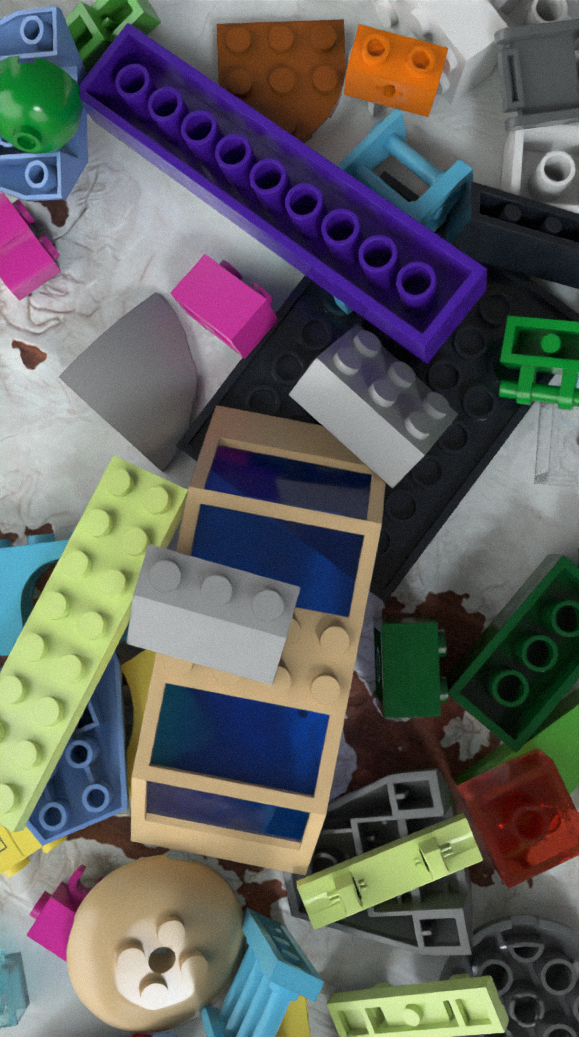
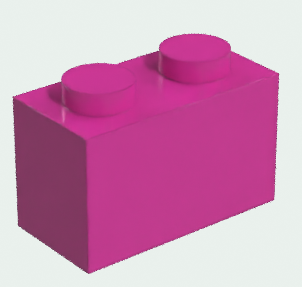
M204 254L170 294L187 315L245 359L279 320L270 306L273 299L257 283L253 282L249 287L241 281V274L227 261L222 260L218 264Z

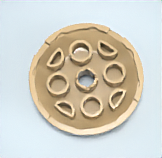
M167 855L138 859L111 872L93 887L80 904L74 916V923L67 943L68 973L72 986L81 1002L105 1023L125 1031L138 1033L170 1030L199 1017L205 1005L213 1006L228 990L243 958L246 936L241 929L244 913L233 888L212 867L195 859L192 862L168 859ZM167 947L165 955L163 953H152L155 949Z

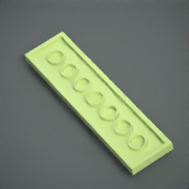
M114 455L0 672V824L12 832L23 831L130 622L133 594L148 544L167 549L183 518L188 493L187 489Z

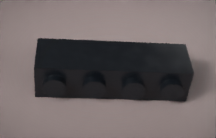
M473 181L470 182L446 215L447 242L473 260L579 289L578 213Z

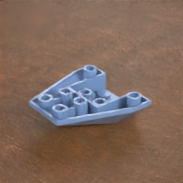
M51 6L16 10L0 19V62L10 56H20L18 63L34 64L35 57L46 59L63 68L77 82L78 86L86 77V70L60 8ZM83 108L79 127L71 141L62 149L53 153L34 154L24 152L12 146L0 136V192L26 201L66 200L88 163L86 110Z
M116 649L26 824V827L42 846L130 808L122 667Z

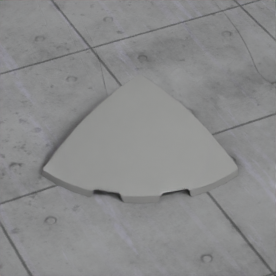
M155 292L99 336L63 371L59 378L149 461L164 472L180 451L176 444L190 427L189 420L192 414L193 402L197 398L196 364L192 360L185 330L170 306Z

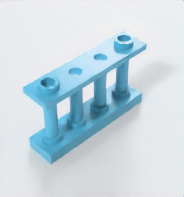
M396 108L387 118L378 121L372 127L369 135L337 166L435 232L446 221V215L470 182L473 181V169L461 159L448 170L440 171L405 142L407 135L403 112ZM390 155L394 156L429 186V189L416 201L408 202L373 172ZM334 297L336 304L347 315H349L353 311L350 307H348L339 299Z
M248 907L246 908L241 929L247 938L246 943L249 947L221 1009L212 1005H205L200 1012L207 1037H275L290 1001H297L298 996L301 995L316 1002L324 980L284 924Z

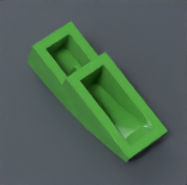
M97 0L92 6L81 1L65 18L85 67L86 76L127 23L145 35H148L161 23L148 0Z

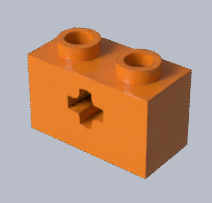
M359 24L347 66L344 95L429 117L448 48Z

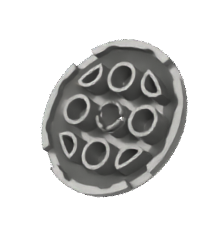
M520 914L500 917L473 930L472 955H450L447 959L439 981L449 980L452 975L468 973L470 978L491 976L499 999L509 1018L504 1033L453 1037H579V933L571 927L557 920L538 915ZM517 996L519 998L531 996L525 1005H515V998Z

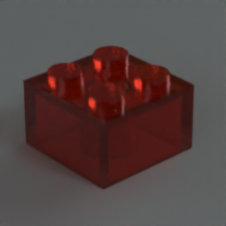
M538 747L456 786L486 852L507 889L579 855V813L553 759Z

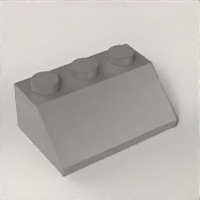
M148 544L133 594L127 644L272 685L301 587Z

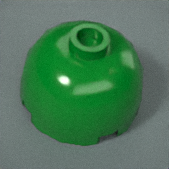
M10 56L0 62V136L12 146L28 153H53L62 149L76 134L81 121L83 102L79 98L80 88L77 82L63 68L46 59L35 57L34 64L18 63L20 56Z

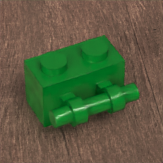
M508 316L500 362L508 369L520 370L519 381L503 379L500 385L499 396L516 399L517 404L532 405L533 401L558 404V409L573 410L574 406L579 407V388H577L579 377V322ZM537 372L562 375L561 385L536 383Z

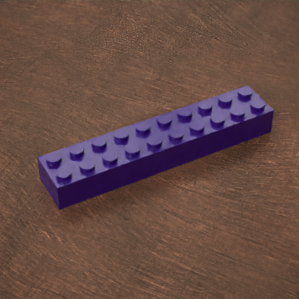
M127 23L79 85V98L83 102V108L96 124L425 363H429L486 291L487 268L131 24Z

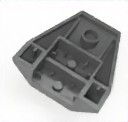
M438 767L395 771L328 803L326 817L306 876L283 871L291 916L310 921L297 889L298 880L458 815L455 798ZM310 812L284 825L306 828ZM419 850L424 861V864L427 867L428 864L426 863L421 850ZM468 867L326 926L424 956L472 955V885ZM352 877V878H353V881H354L355 888H356L357 895H359L360 892H359V890H358V887H357V885H356V882H355V880H354V877Z

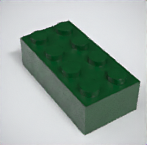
M548 554L446 675L448 696L515 753L521 749L579 679V567L564 554Z

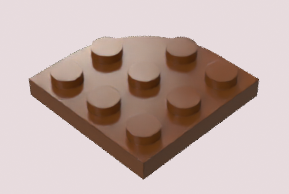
M344 19L217 24L219 85L301 142L306 143L313 138V133L328 118L331 119L342 95L346 66Z

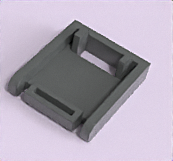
M579 19L507 27L498 30L494 34L495 45H510V49L500 50L496 54L503 112L517 111L518 116L505 121L506 132L579 122V88L575 51L579 50Z

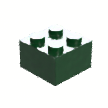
M426 616L373 617L376 704L383 717H441V703H447L448 701L446 676L439 675V657L446 656L444 629H438V622Z

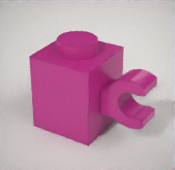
M83 864L75 869L68 881V885L62 881L52 895L44 891L29 914L36 921L26 936L66 962L67 943L74 923V916L84 898L93 889V887L87 888L81 884L80 877L86 869V866ZM100 877L98 879L95 886L103 879V877Z

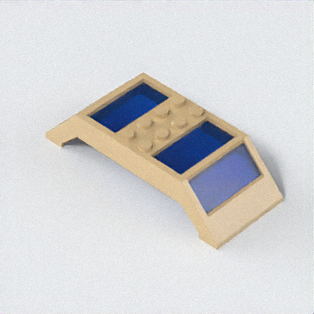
M218 405L215 407L189 484L176 552L301 588L272 685L156 652L131 778L132 842L306 876L327 813L382 526L386 484L383 479L324 426Z

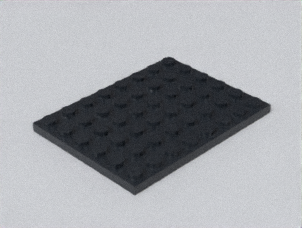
M383 171L379 176L408 202L416 201L420 198L386 171ZM446 221L434 232L444 240H446ZM476 261L487 268L486 291L428 364L354 310L347 315L336 304L332 294L304 275L276 312L279 320L249 355L239 361L176 446L196 462L198 461L216 405L323 426L289 396L290 392L316 357L356 324H359L364 330L373 333L387 351L399 361L409 365L416 377L433 392L442 395L448 401L450 407L458 413L457 417L425 456L394 488H391L387 483L385 484L382 526L369 591L386 603L532 407V405L517 404L516 399L499 396L500 385L503 379L519 381L520 370L508 369L500 362L507 317L517 316L579 322V314L525 274ZM537 372L536 383L548 385L555 374ZM220 449L216 451L210 472L243 497L367 521L370 478ZM273 518L351 578L356 579L364 535Z

